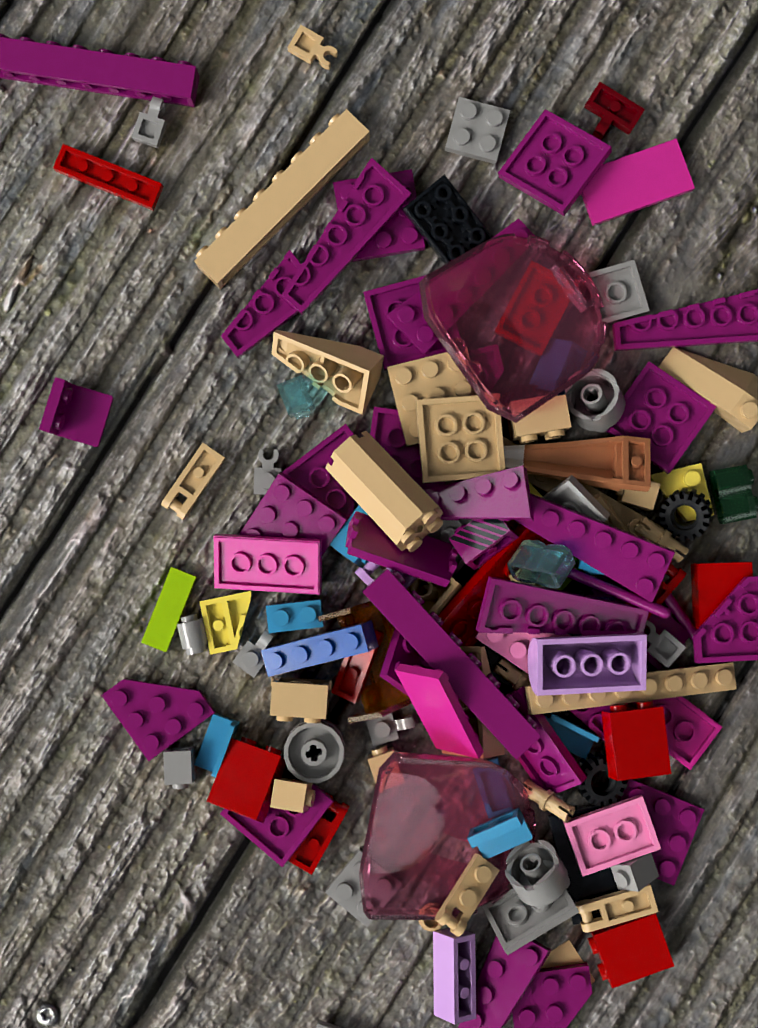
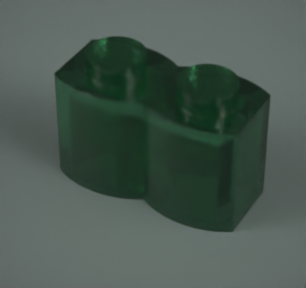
M746 464L709 471L719 524L757 518L758 498L753 496L751 485H754V475L752 470L747 468Z

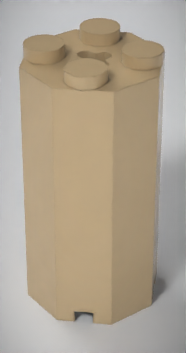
M367 431L361 432L364 436L361 438L356 434L350 436L333 451L331 458L334 462L332 466L327 463L326 470L401 551L408 549L410 552L415 551L420 547L425 536L436 532L443 525V521L440 519L443 514L442 510Z

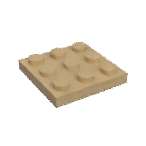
M466 347L387 367L407 447L419 444L416 400L478 395Z
M499 394L416 400L422 483L460 481L506 470Z

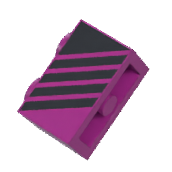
M484 519V521L472 520L468 524L461 525L455 530L454 535L449 540L465 564L476 570L519 538V536L508 521Z

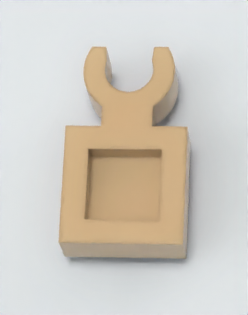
M300 25L287 47L288 52L309 64H312L314 59L319 60L321 67L330 70L331 63L325 60L324 57L332 55L337 58L338 51L333 46H322L324 44V37L303 25Z

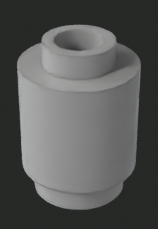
M197 614L181 617L182 623H178L177 628L182 649L186 650L187 655L207 651L208 641L203 618H198Z

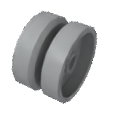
M321 719V723H306L304 720L299 722L291 730L284 745V760L288 770L296 778L307 783H321L331 779L339 771L344 760L345 740L342 732L333 722L326 719ZM311 745H316L317 749L321 748L320 752L313 753L310 749Z

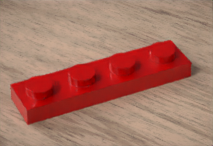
M65 144L62 145L53 169L60 174L153 211L164 187L160 182Z

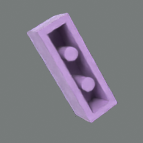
M450 928L433 931L434 1015L454 1025L476 1019L475 934L465 930L461 936L457 937L450 932Z

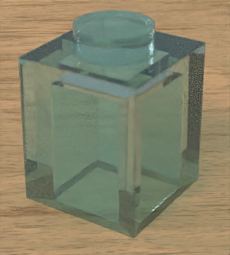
M302 375L277 384L290 418L296 417V420L311 415L310 410L315 409Z

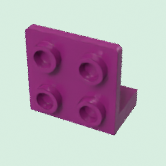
M55 377L39 430L93 447H99L114 397Z

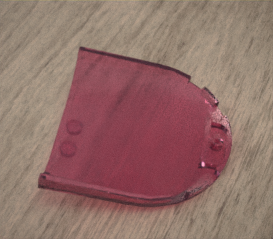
M515 233L493 237L429 273L419 282L424 319L487 410L517 423L591 371L600 358V348L606 340L607 322H602L600 309L604 305L595 283L584 267L565 250L562 253L549 246L550 241L541 237L529 235L527 238L516 237Z
M394 751L380 766L359 869L363 912L370 920H435L437 912L473 855L476 853L482 856L478 846L472 848L467 839L470 829L519 807L533 834V839L529 842L534 843L536 834L535 812L530 806L529 794L521 782L500 765L484 759ZM514 848L486 859L500 871L477 908L489 901L494 904L510 890L507 887L510 882L505 875L507 868L506 859ZM454 908L452 915L456 918L460 911ZM477 908L472 915L478 913Z

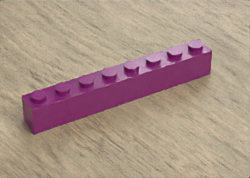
M0 34V78L148 101H151L154 96L163 99V103L195 107L200 76L196 66H193L190 62L178 61L177 63H172L160 57L146 59L133 53L119 55L107 49L92 51L80 45L65 47L54 41L39 43L27 37L12 39L4 34Z
M385 569L362 590L364 595L433 670L441 669L448 675V681L453 691L517 760L541 737L536 731L539 725L528 714L523 717L517 711L520 707L518 702L510 694L504 696L498 690L501 684L491 673L487 676L483 674L479 669L482 663L471 652L466 655L461 650L462 641L453 632L447 634L441 628L444 622L434 611L428 614L422 607L425 601L415 590L409 593L403 586L406 582L405 579L396 570L390 572L388 569Z

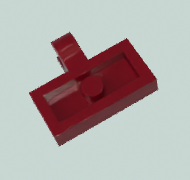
M602 82L598 83L584 106L585 109L602 118L592 136L599 140H602L610 125L630 135L645 111L644 108Z

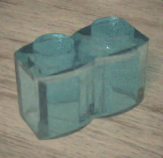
M524 540L507 563L512 577L520 582L538 583L548 588H560L576 563L571 550L564 545H545L539 540Z

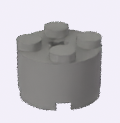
M598 368L588 372L582 371L573 376L566 386L565 394L568 410L580 427L589 431L603 433L615 425L621 418L625 408V399L616 379L609 372Z
M538 840L535 843L527 841L516 846L507 856L505 875L519 898L530 906H535L537 909L547 908L570 885L566 867L554 847L547 841Z

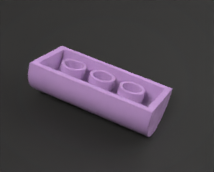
M647 634L541 637L532 638L528 648V674L532 690L537 696L646 690Z

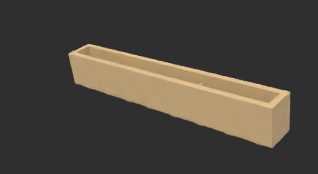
M347 109L342 114L337 113L328 123L329 127L323 133L318 132L310 140V146L304 152L299 151L291 160V165L285 171L280 170L272 179L273 183L266 190L263 188L258 191L253 198L254 202L247 209L245 207L240 209L234 217L235 221L228 228L226 226L221 228L215 236L216 240L209 247L206 245L199 250L196 255L197 259L194 262L220 290L370 141V131Z

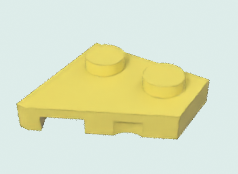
M701 463L673 469L669 474L661 472L651 475L652 482L661 484L659 489L666 499L674 491L679 490L680 492L683 488H688V491L692 489L697 490L696 494L698 495L703 493L705 501L709 499L711 503ZM682 505L677 508L678 514L685 522L696 520V512L692 507Z
M252 591L199 601L210 655L238 649L252 598Z

